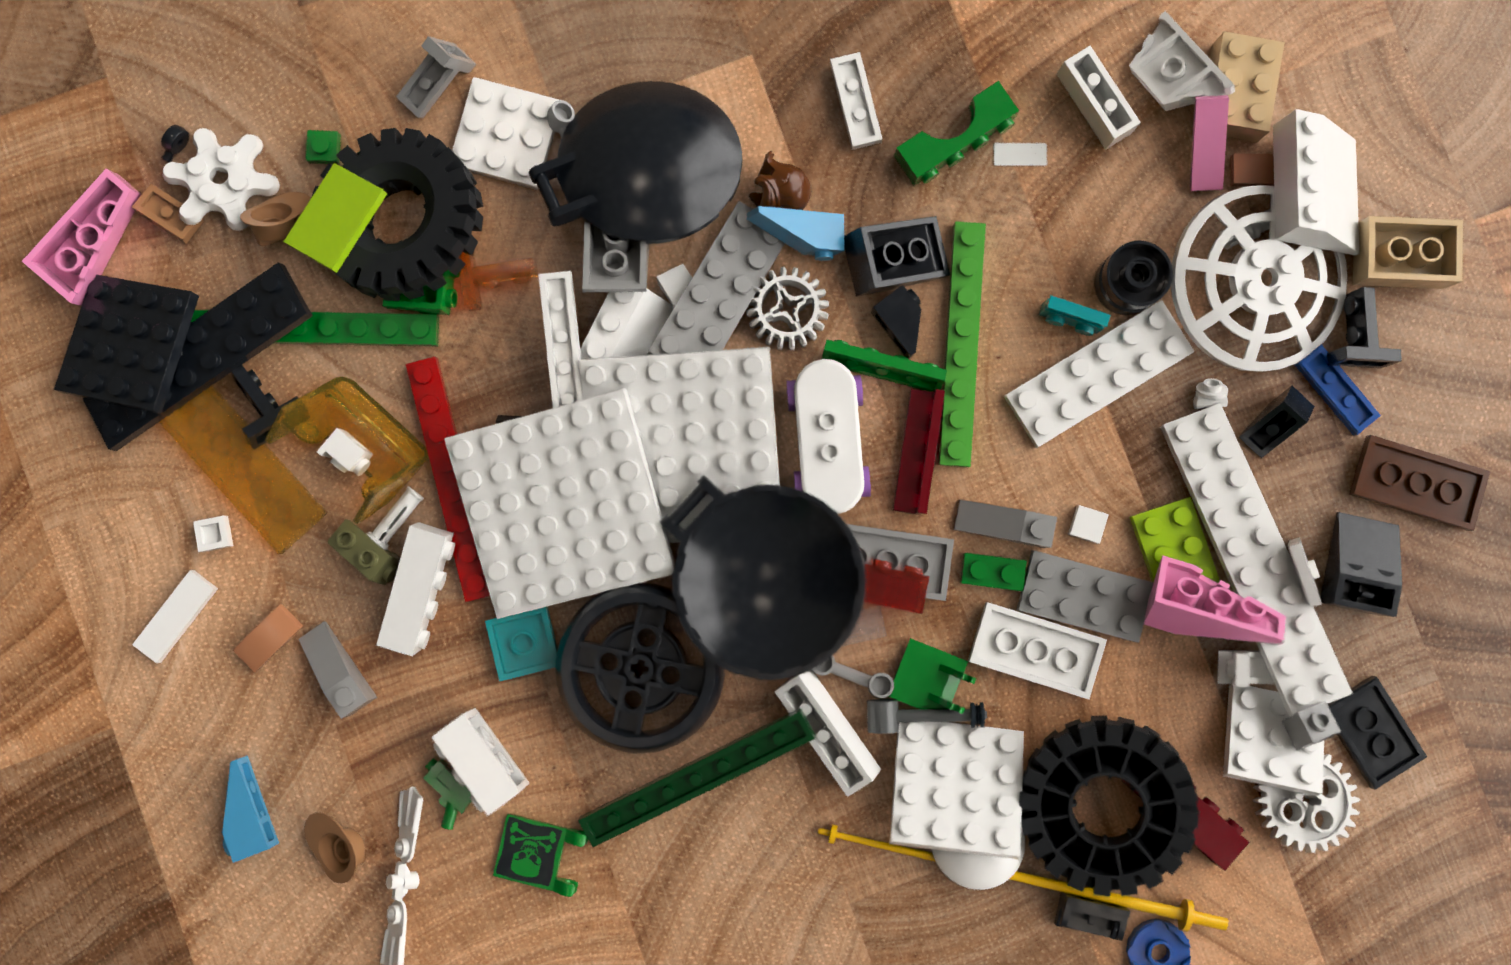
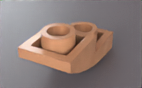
M280 604L233 649V652L255 673L280 648L286 645L303 625Z

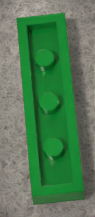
M826 339L821 358L842 363L846 368L855 373L933 392L935 389L941 390L947 373L946 369L939 368L933 363L922 364L914 362L905 356H891L879 353L874 348L852 346L843 340L832 341Z

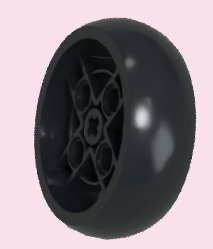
M637 583L602 592L585 603L576 612L561 637L556 657V681L562 703L574 723L585 734L611 749L628 753H653L674 747L687 740L705 724L720 699L724 685L725 669L712 662L703 653V666L688 663L681 643L672 632L665 628L668 611L678 618L680 617L675 598H673V589L651 583ZM639 605L635 621L616 627L601 643L585 640L593 626L607 614L623 607ZM649 628L655 633L656 640L653 645L646 646L640 642L639 634L642 629ZM605 653H613L617 657L618 665L615 669L609 670L603 666L602 657ZM643 660L645 661L644 666H648L649 669L648 672L646 671L641 676L636 675L637 670H633L632 665ZM673 666L678 669L680 678L677 682L669 683L664 679L663 670L665 667ZM579 671L594 674L600 693L609 704L616 708L613 723L599 715L588 702L581 687ZM628 691H637L641 695L642 703L640 706L632 707L627 704L625 698ZM680 693L696 696L688 710L674 722L661 728L642 731L645 715L656 713L666 708Z

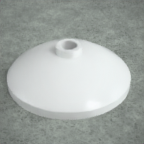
M1021 826V847L1018 859L936 849L931 850L936 864L951 881L965 888L984 890L997 887L1014 875L1024 856L1025 836Z

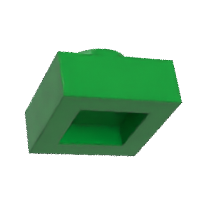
M307 130L306 161L313 164L336 163L340 165V159L336 154L340 152L341 134L338 131Z

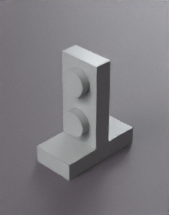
M428 36L421 45L428 52V55L396 96L418 118H424L459 71L470 73L476 65L454 43Z

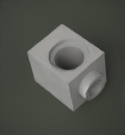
M1326 702L1301 710L1282 721L1297 751L1322 742L1341 732Z

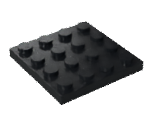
M96 275L95 279L88 286V291L84 297L54 390L69 395L162 414L199 295L187 290Z

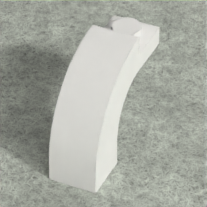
M1218 651V683L1232 684L1237 687H1249V684H1274L1260 651Z

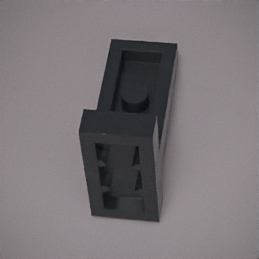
M1362 287L1346 294L1344 311L1346 313V341L1348 346L1327 353L1328 365L1384 368L1401 362V349L1379 348L1375 287Z
M243 365L231 371L234 382L261 417L242 428L245 438L253 450L308 418L305 407L297 396L278 406L270 393L264 395L259 387L262 383L252 369L247 372Z

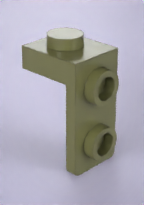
M345 519L328 539V544L370 581L383 585L393 581L401 557L396 553L384 550L351 520Z

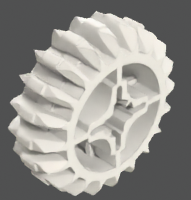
M781 267L780 277H777L775 272L770 270L768 274L771 281L768 282L765 278L760 277L762 289L753 287L757 291L755 294L757 298L753 297L749 305L756 308L748 309L746 314L748 317L757 318L752 320L749 326L750 328L761 326L756 333V337L762 338L767 333L769 336L766 339V345L768 346L772 344L774 339H777L778 350H782L784 341H789L790 350H795V340H799L800 345L806 347L807 341L805 336L807 335L811 340L815 341L817 335L813 328L818 331H823L825 328L823 323L818 320H827L829 316L827 312L820 310L829 307V301L819 300L826 295L825 289L814 290L819 285V280L814 279L811 283H808L810 273L807 271L803 273L802 278L797 277L798 268L796 267L793 268L792 275H786V268ZM783 286L799 288L807 295L791 296ZM774 290L778 303L770 309V312L763 314L762 305L764 299ZM783 300L788 306H796V308H793V318L787 311H779V309L782 310ZM812 303V318L802 328L799 323L798 313L805 309L806 305ZM784 321L793 332L779 331L773 328L769 322Z

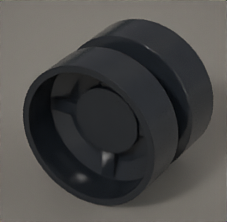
M1140 240L1128 242L1120 246L1099 266L1094 279L1096 295L1102 305L1113 313L1119 315L1140 313L1160 300L1168 292L1173 279L1172 264L1167 254L1157 245Z

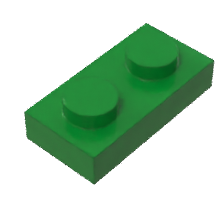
M963 553L960 583L1023 591L1027 561Z

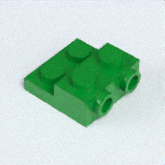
M449 270L444 272L442 275L447 284L436 291L425 285L423 286L424 296L409 300L401 293L400 301H385L383 299L382 306L387 309L414 310L421 314L450 315L451 308H455L458 302L457 291L453 289L454 279L460 277L461 271L456 276Z

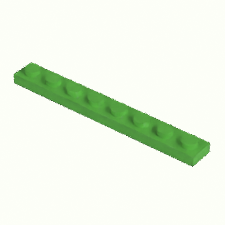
M955 221L953 227L945 369L947 373L943 384L945 395L941 416L938 463L940 466L971 467L986 223Z

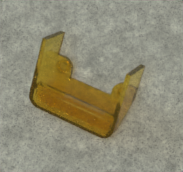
M336 377L282 407L265 440L271 444L292 432L303 442L316 444L324 439H328L335 429L339 428L347 431L374 455L369 459L371 464L364 472L369 479L364 482L361 488V493L365 500L353 519V522L358 525L386 506L422 468L428 458L427 448L355 381L347 377Z

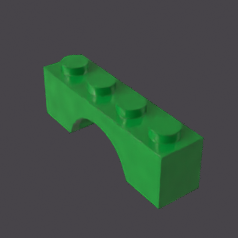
M999 81L973 97L969 105L970 126L961 135L951 139H938L921 131L896 148L894 158L913 186L921 181L923 184H927L939 175V169L945 165H948L949 168L953 167L965 157L963 153L971 148L974 151L979 150L990 141L989 136L997 131L999 134H1003L1015 125L1014 119L1019 109Z

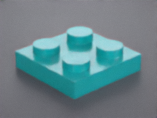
M547 606L485 621L499 682L556 667L558 648Z

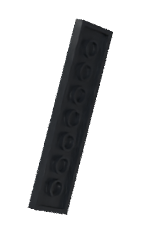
M278 262L190 323L162 414L88 398L82 399L108 450L118 451L313 315L287 268Z

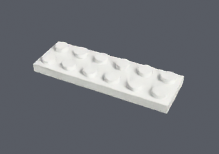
M1160 300L1006 394L1004 398L1034 446L1038 448L1195 351L1164 302Z

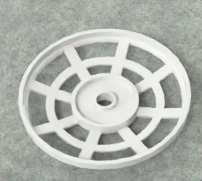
M1247 186L1224 193L1208 202L1193 216L1176 245L1172 260L1173 279L1171 291L1177 316L1185 332L1196 346L1210 358L1225 366L1242 371L1255 372L1288 367L1298 363L1323 344L1334 329L1342 312L1346 297L1347 268L1344 253L1334 251L1337 262L1338 285L1335 286L1327 283V267L1322 249L1300 245L1294 250L1286 243L1275 240L1274 186ZM1248 195H1271V212L1253 213L1237 220L1225 207L1229 202ZM1215 214L1226 228L1213 243L1208 258L1188 257L1191 245L1198 231L1206 220ZM1269 221L1270 231L1269 239L1254 242L1244 229L1247 225L1256 222ZM1233 236L1242 249L1237 253L1232 263L1218 261L1224 246ZM1312 252L1318 267V281L1305 278L1301 262ZM1265 269L1272 275V282L1269 286L1264 285L1261 280V274ZM1186 270L1205 272V291L1212 310L1197 320L1191 311L1187 298ZM1216 274L1229 276V286L1233 296L1221 303L1217 292ZM1302 291L1315 293L1316 296L1310 309L1301 318L1294 303L1298 300ZM1325 296L1336 299L1325 328L1316 340L1312 342L1306 327L1317 315ZM1240 306L1244 310L1255 314L1252 331L1239 325L1229 314ZM1283 312L1291 327L1278 333H1265L1269 315ZM1220 321L1230 332L1242 339L1248 340L1243 359L1235 357L1219 348L1203 331ZM1295 335L1301 349L1300 352L1282 360L1256 361L1262 343L1280 342Z

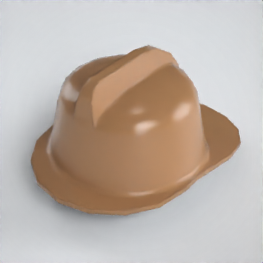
M301 192L279 194L256 207L245 210L240 215V220L244 224L250 225L257 243L264 247L285 240L295 224V218L301 215L311 197Z
M316 812L307 818L304 825L305 839L321 863L326 875L335 883L343 884L349 882L354 877L357 867L366 860L363 838L354 829L340 826L333 817L326 813Z

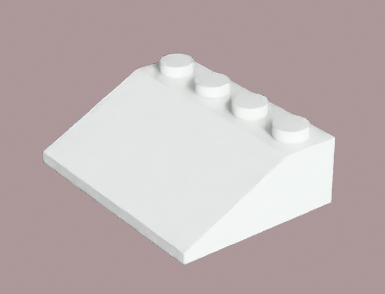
M1295 109L1273 125L1275 240L1357 255L1359 254L1356 140L1324 115Z

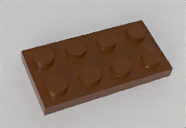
M1368 435L1364 440L1349 495L1466 531H1474L1491 471L1377 436Z

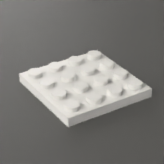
M899 722L890 844L1018 859L1021 847L1022 807L1019 806L1023 779L1024 731L993 727L981 728L980 726L977 727V725H975V728H971V725L952 722Z

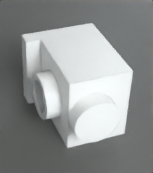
M336 428L317 450V453L321 456L333 457L330 462L340 471L345 473L348 470L354 472L357 476L362 475L371 464L369 459L374 455L351 434L339 428Z

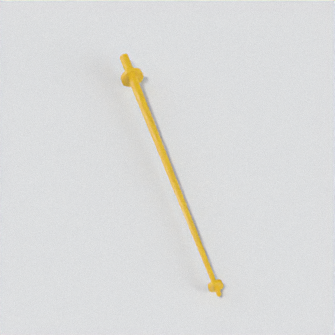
M831 824L830 830L818 829L819 834L829 836L828 843L834 844L835 838L935 862L931 852L837 832L838 825ZM1018 871L1009 879L1178 920L1180 931L1188 932L1192 923L1224 931L1228 928V918L1194 911V903L1189 899H1183L1180 907L1131 896L1122 897L1121 894L1113 892L1110 893V897L1094 895L1093 888L1085 886L1082 892L1068 886L1067 882Z

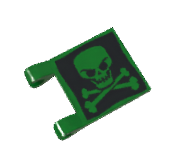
M508 813L493 876L571 897L577 891L578 882L572 879L557 878L564 844L567 842L574 846L583 847L588 843V838L583 830L566 828Z

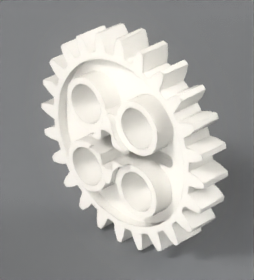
M1330 754L1324 755L1323 781L1327 783L1329 788L1326 796L1322 794L1313 796L1266 785L1254 786L1255 790L1261 792V797L1254 798L1253 802L1262 804V809L1255 813L1267 818L1261 826L1263 828L1273 827L1270 837L1279 838L1282 836V846L1289 847L1292 844L1294 851H1302L1305 848L1308 853H1315L1316 847L1319 851H1328V844L1331 846L1340 845L1337 836L1341 838L1349 837L1344 829L1345 826H1356L1349 817L1350 815H1359L1360 813L1356 809L1351 808L1352 803L1360 801V798L1352 797L1350 794L1351 791L1357 788V785H1347L1346 781L1350 778L1351 774L1339 773L1342 767L1341 762L1330 765L1332 757ZM1304 795L1305 798L1309 799V805L1307 802L1303 801ZM1287 803L1293 810L1292 817L1287 820L1283 813L1284 806ZM1317 812H1320L1323 817V824L1320 828L1315 824ZM1301 821H1302V823H1303V825H1304L1303 828L1300 827V822H1301Z

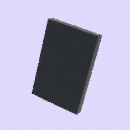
M1371 676L1351 688L1353 694L1330 702L1327 706L1341 731L1337 736L1369 787L1376 790L1427 758V755L1378 677Z

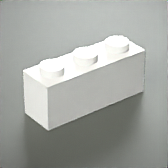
M1088 46L1064 61L1057 72V76L1104 148L1108 149L1132 134L1141 122L1092 47Z

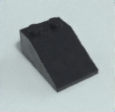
M937 216L864 226L844 236L845 253L856 297L897 289L902 285L906 287L950 276Z

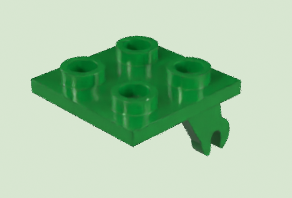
M910 638L893 679V692L888 697L918 709H950L963 714L965 708L952 702L961 679L975 684L977 678L964 673L968 661Z

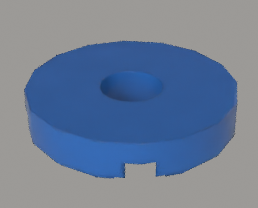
M1152 919L1144 921L1134 928L1128 938L1126 953L1130 965H1190L1191 961L1188 938L1183 931H1180L1176 925L1167 920ZM1158 944L1165 945L1166 955L1159 960L1153 959L1151 955L1153 947Z

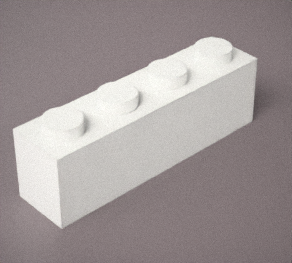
M420 522L409 526L377 640V646L409 656H413L421 649H425L430 637V631H427L429 619H434L438 609V602L435 601L437 591L442 590L447 577V573L443 572L446 560L449 561L455 549V543L452 542L454 533Z
M812 670L792 677L774 691L789 713L802 708L816 735L815 739L810 741V744L847 797L875 779L881 770L880 766Z

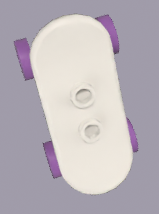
M821 359L805 366L798 374L796 380L786 381L788 410L796 411L800 471L794 472V488L815 496L839 514L853 508L861 497L871 496L868 466H863L858 413V406H863L861 375H852L850 370L842 363L830 359Z

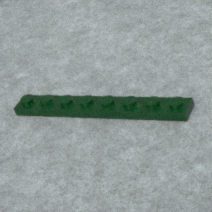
M799 708L580 816L578 822L592 847H595L814 740L816 735L802 708Z

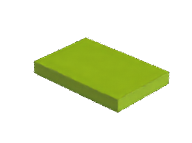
M334 163L283 242L337 273L387 193L376 185Z

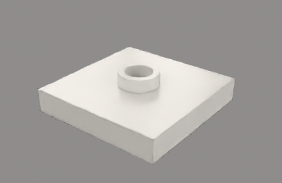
M1300 537L1289 540L1288 549L1307 604L1310 607L1321 605L1320 594L1314 580L1320 578L1314 559L1308 561Z

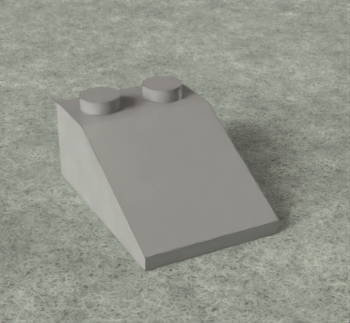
M584 221L582 291L646 292L649 244L641 240L628 239L626 242L603 234L601 229L590 222L586 223Z

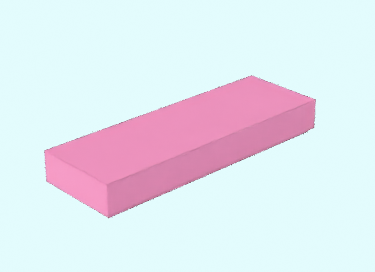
M1228 95L1195 97L1190 176L1191 191L1223 190L1229 107Z

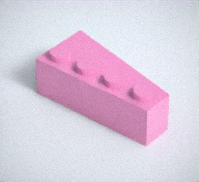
M105 169L22 262L70 303L82 306L89 284L95 279L96 275H102L135 212L132 206L142 194L120 175Z

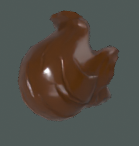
M772 151L765 154L759 175L754 180L756 185L761 186L762 193L752 192L749 194V198L757 207L765 206L803 210L807 206L812 192L808 177L800 168L792 164L775 161L773 159L774 153Z

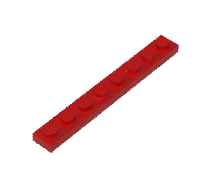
M434 356L405 364L447 531L454 533L452 542L455 543L453 555L465 602L489 597L490 593L444 439L457 435L438 358Z

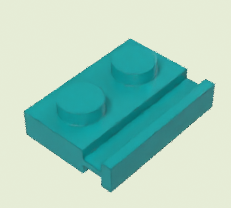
M1052 295L1042 303L1039 316L1046 317L1045 321L1055 326L1067 324L1075 327L1077 333L1092 336L1093 333L1097 334L1104 327H1107L1111 316L1110 314Z

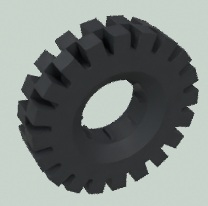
M396 128L381 130V141H378L371 133L357 139L361 151L355 153L347 145L336 154L343 163L342 167L383 189L387 193L384 200L394 193L412 190L418 196L423 194L425 215L421 225L413 235L403 241L386 244L380 238L375 239L373 216L335 274L362 294L373 298L379 295L385 301H400L401 293L409 300L424 296L423 286L427 285L433 291H436L447 284L442 275L444 272L449 270L456 276L466 265L459 258L462 252L469 255L473 254L478 241L472 236V231H482L483 216L477 210V208L483 207L481 192L475 187L477 182L464 163L441 140L430 134L425 137L420 130L405 128L404 135H402ZM329 163L320 175L323 179L332 167ZM315 185L312 196L314 195L319 186Z
M1107 715L1091 716V721L1082 723L1080 719L1065 724V729L1058 733L1054 730L1043 739V745L1040 749L1036 748L1028 760V767L1023 773L1019 806L1022 807L1021 826L1024 835H1027L1029 838V847L1037 860L1042 858L1045 861V869L1057 879L1060 875L1066 877L1068 886L1082 892L1084 887L1088 886L1093 888L1094 895L1110 897L1111 890H1120L1123 897L1138 894L1137 886L1145 884L1150 890L1163 883L1162 875L1166 871L1173 875L1183 864L1181 858L1183 853H1190L1195 842L1194 829H1198L1199 825L1198 798L1195 786L1187 766L1181 760L1179 753L1169 741L1164 742L1158 732L1146 725L1143 728L1136 726L1135 721L1118 716V720L1113 721L1108 720ZM1100 776H1108V779H1112V776L1130 783L1131 790H1137L1143 800V806L1138 808L1141 817L1132 829L1127 828L1126 833L1115 837H1107V834L1098 836L1087 831L1085 824L1077 821L1072 807H1077V800L1074 799V796L1083 784L1087 786L1089 780Z

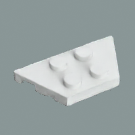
M1166 11L1160 15V23L1153 35L1149 34L1142 50L1136 54L1129 65L1131 73L1165 111L1195 104V97L1230 95L1235 92L1234 84Z

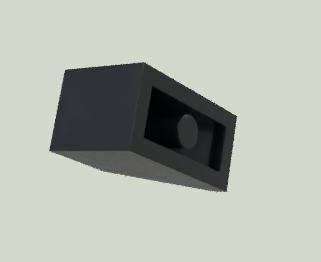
M902 285L873 306L871 313L901 353L910 359L916 353L922 309L919 306L921 301L912 289L907 291Z
M1290 386L1267 405L1240 434L1239 438L1260 458H1263L1308 422L1315 406L1295 387Z

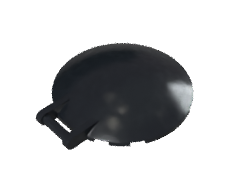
M643 81L615 87L585 104L565 129L560 141L558 157L532 167L529 170V176L532 182L537 184L549 210L548 218L552 226H561L581 218L586 223L590 222L601 229L603 234L626 242L628 239L646 241V244H657L688 237L702 230L719 217V212L729 201H732L740 183L743 157L741 143L734 125L724 111L712 100L682 85L662 81ZM557 178L568 204L560 206L549 180Z
M703 475L697 481L699 485L670 516L666 515L661 520V524L681 542L673 571L672 588L673 598H675L680 616L679 619L685 632L694 645L707 658L734 674L758 680H778L794 677L820 666L830 659L848 640L860 618L866 592L865 566L862 553L852 531L836 511L825 502L804 491L779 485H758L725 495L711 480ZM709 494L713 500L684 530L679 524Z

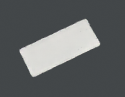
M994 143V165L1046 166L1047 144Z

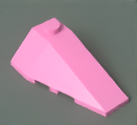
M1162 556L1148 599L1144 625L1180 635L1282 644L1286 616L1252 597L1243 598L1229 590V584L1222 580L1216 583L1202 575L1203 570L1193 564Z

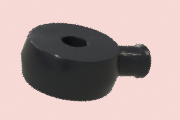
M172 125L165 131L161 140V145L165 149L162 156L164 161L172 162L174 154L180 153L186 147L189 141V133L184 127Z

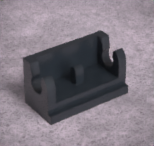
M1061 892L1054 924L1059 927H1067L1122 941L1131 911L1126 907Z

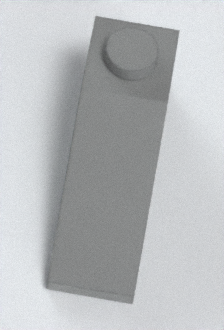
M959 500L953 530L1040 548H1051L1057 517L1026 510Z
M326 621L299 638V642L323 693L341 719L353 715L377 698Z

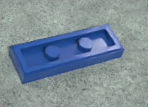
M1321 344L1304 359L1296 363L1295 367L1353 436L1358 435L1381 415L1340 366L1328 365V351Z

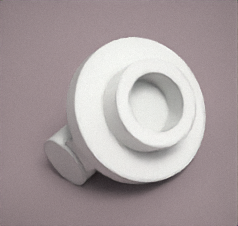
M1206 379L1197 384L1196 395L1193 399L1194 408L1203 409L1221 403L1222 407H1227L1228 387L1218 379Z

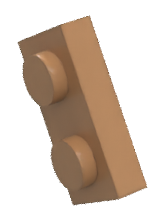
M153 184L147 187L132 206L138 214L187 244L205 221L202 218L198 224H185L179 216L182 203Z

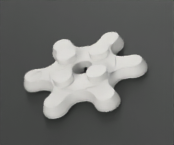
M204 128L196 130L193 136V144L198 151L196 157L191 158L188 163L169 162L163 168V178L167 183L182 185L189 190V198L181 205L179 210L180 219L185 224L194 225L198 224L206 213L218 211L225 216L226 223L231 229L236 231L243 230L248 225L240 220V215L246 210L247 200L254 195L273 196L280 188V183L274 175L258 173L253 168V161L263 150V143L259 137L247 134L236 145L221 147L217 142L216 135L211 130ZM216 171L228 173V178L224 183H213V177L217 174Z

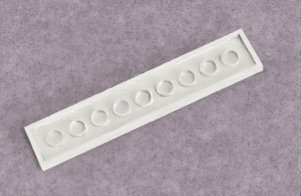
M1221 403L1162 425L1160 428L1233 592L1243 598L1252 597L1286 616L1282 644L1256 643L1289 717L1320 703L1326 702L1328 704L1353 694L1314 607H1310L1307 604L1294 563Z

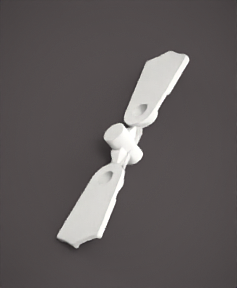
M415 786L400 791L398 812L399 839L395 842V854L401 861H398L395 865V874L388 875L386 878V886L388 889H393L392 899L395 901L387 910L388 927L385 930L380 964L404 965L407 910L402 898L409 889H417L419 885L418 873L416 871L410 872L406 865L407 862L412 860L423 803V797Z

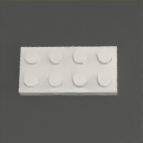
M985 602L968 662L1090 699L1107 639Z

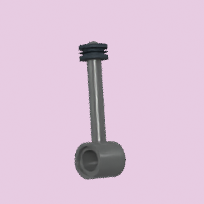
M896 699L867 700L868 733L899 732V722L970 721L971 728H975V725L977 727L980 725L981 728H984L985 720L987 719V712L984 710L983 702H980V705L976 703L975 706L974 702H970V709H965L964 713L960 714L950 709L898 710V700Z

